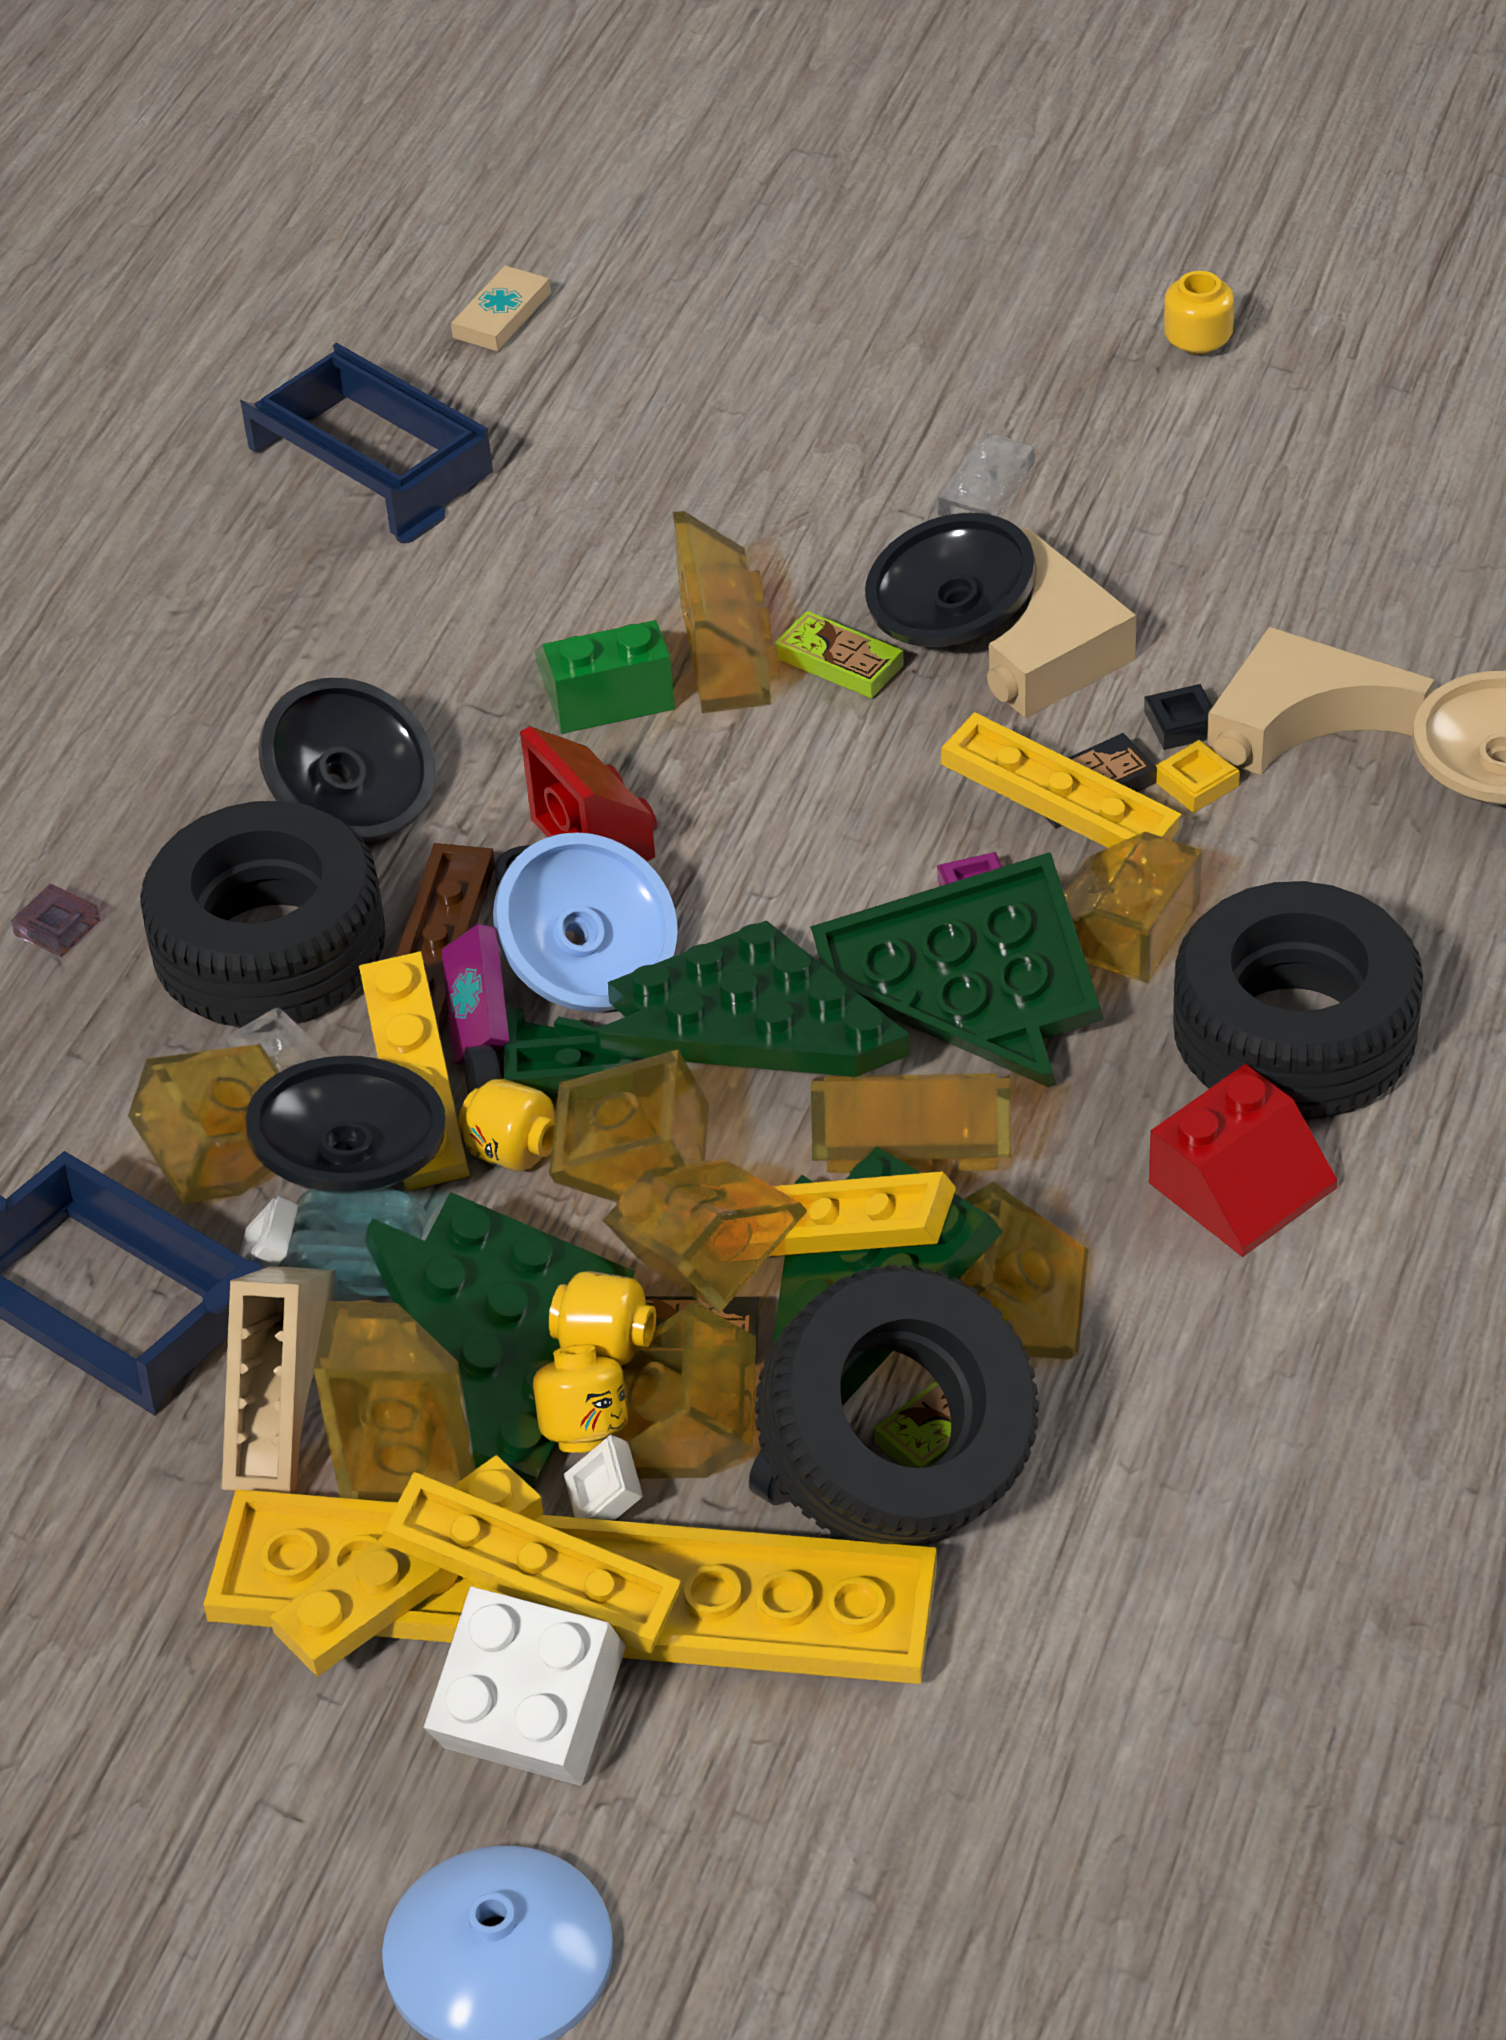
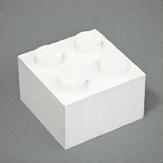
M470 1586L423 1728L444 1749L582 1786L626 1645L608 1622Z

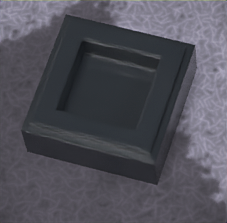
M1201 684L1144 697V713L1164 750L1192 744L1198 740H1207L1208 715L1213 706Z

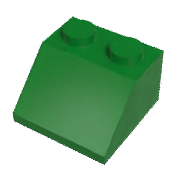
M656 620L629 624L620 628L544 643L534 651L535 660L561 734L675 710L671 658Z

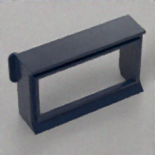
M338 343L333 345L334 352L267 394L256 403L240 400L249 449L258 452L281 436L381 495L386 501L390 533L395 535L396 540L400 543L413 542L445 519L444 505L493 472L488 428ZM347 397L436 448L437 451L402 475H398L306 420L318 417Z
M64 1151L8 1198L5 1199L0 1195V1274L66 1218L71 1217L203 1297V1301L137 1359L0 1275V1319L156 1416L167 1391L228 1338L230 1281L262 1269V1266L256 1261L246 1260Z

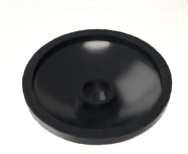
M971 512L937 517L904 532L880 553L873 563L866 580L865 598L867 606L877 626L884 633L898 641L925 647H946L966 643L995 630L1022 606L1035 582L1036 558L1028 537L1020 528L1006 519L991 514Z
M321 678L305 682L288 691L277 701L268 714L261 730L258 746L260 768L268 789L275 800L309 805L331 814L357 832V835L364 842L386 839L407 828L420 815L432 793L435 782V759L425 730L404 704L374 685L348 678ZM328 774L339 776L344 784L334 781Z
M363 1056L323 1057L286 1068L268 1079L256 1091L246 1113V1135L249 1146L256 1158L267 1169L297 1186L331 1194H358L376 1191L397 1184L425 1167L438 1153L444 1140L446 1127L443 1102L436 1090L424 1078L396 1063Z

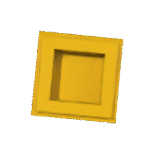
M1200 740L1155 765L1157 767L1156 784L1193 813L1239 787L1240 771Z

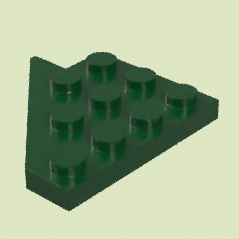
M1051 852L810 926L820 963L886 1016L1046 1087L1056 1085V1081L1043 1039L1104 1020Z
M767 920L761 923L746 925L735 933L706 944L692 946L686 952L655 964L638 967L632 973L609 981V1003L625 1017L595 1029L596 1051L601 1055L848 1077L861 1076L910 1055V1035L907 1031Z
M876 1146L864 1160L860 1161L852 1169L845 1180L919 1174L921 1172ZM801 1175L795 1181V1184L814 1182ZM954 1193L937 1244L785 1255L773 1343L780 1336L785 1326L809 1302L831 1284H835L839 1279L852 1276L861 1270L867 1272L872 1267H881L883 1269L888 1265H898L899 1268L903 1265L914 1266L916 1270L920 1267L931 1268L934 1273L940 1271L947 1274L948 1279L953 1277L960 1279L1003 1231L989 1214ZM876 1348L864 1349L849 1358L843 1367L841 1375L840 1394L842 1406L893 1351Z
M452 1192L447 1197L425 1241L372 1218L364 1241L468 1464L479 1468L497 1455L530 1487L535 1489L556 1445V1442L547 1439L539 1430L533 1389V1379L536 1372L545 1365L554 1362L553 1353L560 1349L559 1339L552 1338L549 1331L550 1307L556 1289L561 1284L568 1285L574 1275L579 1272L593 1271L633 1278L635 1271Z

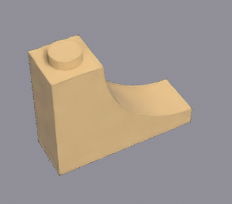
M1027 527L1022 529V531L1028 537L1036 558L1035 582L1026 599L1028 607L1019 621L1001 637L989 643V671L987 673L988 685L994 696L1001 702H1007L1025 719L1134 661L1136 657L1137 617L1136 614Z
M1269 627L1209 711L1207 746L1233 766L1262 775L1271 763L1291 748L1327 734L1354 730H1379L1413 736L1416 713L1422 702L1433 692L1434 679Z
M268 1266L230 1281L222 1490L235 1491V1489L288 1494L296 1491L300 1441L308 1393L319 1356L326 1343L333 1337L336 1270Z

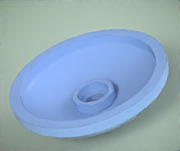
M564 833L542 839L516 857L502 877L496 892L493 920L498 944L504 958L515 974L530 989L557 1005L588 1012L614 1010L615 1008L609 1003V981L632 973L638 967L655 964L674 955L678 932L677 918L671 896L656 871L641 856L612 839L589 833ZM572 931L578 934L582 940V945L571 943L567 939L565 932Z
M502 1845L483 1847L457 1854L442 1861L424 1873L408 1888L394 1908L387 1924L382 1948L383 1969L386 1984L396 2008L408 2024L428 2040H556L571 2030L589 2013L604 1990L613 1959L612 1928L609 1914L598 1891L579 1870L568 1862L547 1852L528 1847ZM492 1917L505 1918L503 1922L496 1926L488 1927L481 1924L484 1920Z

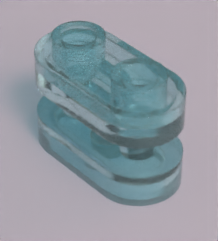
M309 1190L303 1193L296 1202L299 1206L292 1230L293 1235H291L287 1254L281 1262V1267L336 1270L335 1293L390 1296L364 1241L368 1225L373 1218L422 1239L426 1223L424 1208L408 1194L396 1190L371 1191L358 1194H331Z

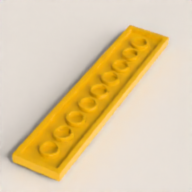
M235 1489L203 1604L207 1621L272 1627L270 1615L382 1537L383 1530L397 1503ZM541 1515L534 1520L681 1580L679 1595L652 1653L649 1654L625 1644L626 1648L622 1658L911 1684L922 1683L937 1568V1548L880 1544L875 1542ZM458 1575L375 1636L452 1643L470 1586L502 1595L506 1594Z

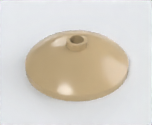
M1486 671L1453 679L1441 685L1427 696L1415 716L1413 745L1423 767L1440 783L1465 797L1498 805H1506V671Z

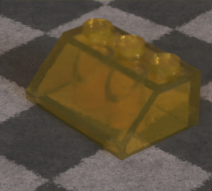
M686 511L673 512L680 604L701 713L771 705L770 681L780 679L776 645L765 646V642L772 641L768 608H757V605L764 604L760 570L749 571L744 547Z
M1009 1073L861 1075L858 1077L815 1076L811 1080L812 1161H827V1172L850 1173L860 1161L864 1160L878 1146L917 1171H931L932 1159H958V1170H997L998 1158H1011Z
M369 1300L356 1302L327 1301L313 1370L340 1498L399 1501L413 1472L452 1487L476 1470L458 1361L398 1303H377Z

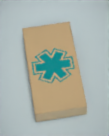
M505 265L451 322L452 338L499 351L551 294L550 278Z

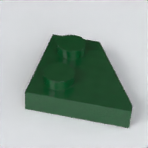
M506 1007L509 1042L504 1045V1079L540 1090L549 1098L588 1094L605 1096L615 1092L635 1091L634 1057L601 1055L596 1051L595 1029L598 1027L588 1026L582 1021L560 1016L554 1021V1027L526 1022L523 1008Z

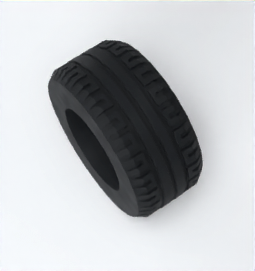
M253 801L227 806L201 816L179 830L161 848L143 879L140 904L148 945L159 981L166 992L184 1008L218 1024L243 1029L277 1028L301 1023L324 1014L349 998L362 984L359 966L377 962L382 954L386 930L373 855H371V851L365 845L363 839L357 835V832L333 815L309 805L287 801ZM270 905L299 907L289 914L268 921L256 923L229 921L245 911Z
M1307 881L1273 882L1247 888L1223 899L1193 923L1189 932L1182 939L1175 961L1173 1028L1176 1046L1190 1071L1209 1089L1246 1063L1290 1096L1304 1119H1321L1347 1113L1383 1094L1398 1081V1078L1403 1075L1406 1067L1412 1060L1418 1038L1423 989V970L1421 968L1419 952L1406 931L1383 908L1351 891L1333 885ZM1278 989H1305L1329 996L1339 1003L1318 1010L1296 1011L1271 1006L1256 999L1255 996Z
M888 1265L883 1269L881 1267H872L867 1272L861 1270L852 1276L839 1279L835 1284H831L822 1293L817 1295L785 1326L780 1336L770 1347L771 1351L766 1355L765 1366L761 1369L758 1378L761 1382L756 1387L758 1401L755 1402V1413L758 1414V1418L755 1420L756 1429L761 1434L758 1437L759 1446L764 1448L765 1452L762 1455L766 1464L770 1463L772 1467L770 1473L773 1479L778 1480L780 1483L778 1487L784 1494L787 1492L791 1496L789 1501L793 1506H799L802 1509L801 1514L808 1519L814 1518L816 1520L815 1524L821 1529H829L830 1534L837 1537L845 1536L846 1540L911 1546H923L927 1542L930 1544L942 1537L953 1534L987 1511L1012 1488L1016 1482L1015 1479L1024 1470V1463L1029 1460L1031 1454L1030 1447L1034 1445L1036 1438L1034 1431L1038 1428V1417L1035 1414L1039 1411V1401L1036 1399V1395L1039 1393L1037 1384L1032 1380L1035 1377L1034 1368L1029 1366L1028 1361L1031 1359L1027 1351L1022 1350L1021 1345H1023L1020 1336L1015 1335L1012 1331L1014 1329L1013 1325L1009 1321L1005 1322L1002 1316L1004 1314L998 1307L994 1309L990 1305L991 1301L984 1295L982 1297L978 1296V1291L970 1285L968 1287L963 1285L962 1280L954 1277L948 1279L947 1274L940 1271L934 1273L931 1268L920 1267L916 1270L914 1266L903 1265L901 1268L898 1265ZM875 1348L895 1351L912 1358L934 1377L944 1393L951 1419L948 1448L943 1457L936 1463L923 1468L906 1467L891 1463L868 1449L853 1432L843 1410L840 1382L845 1363L860 1350Z

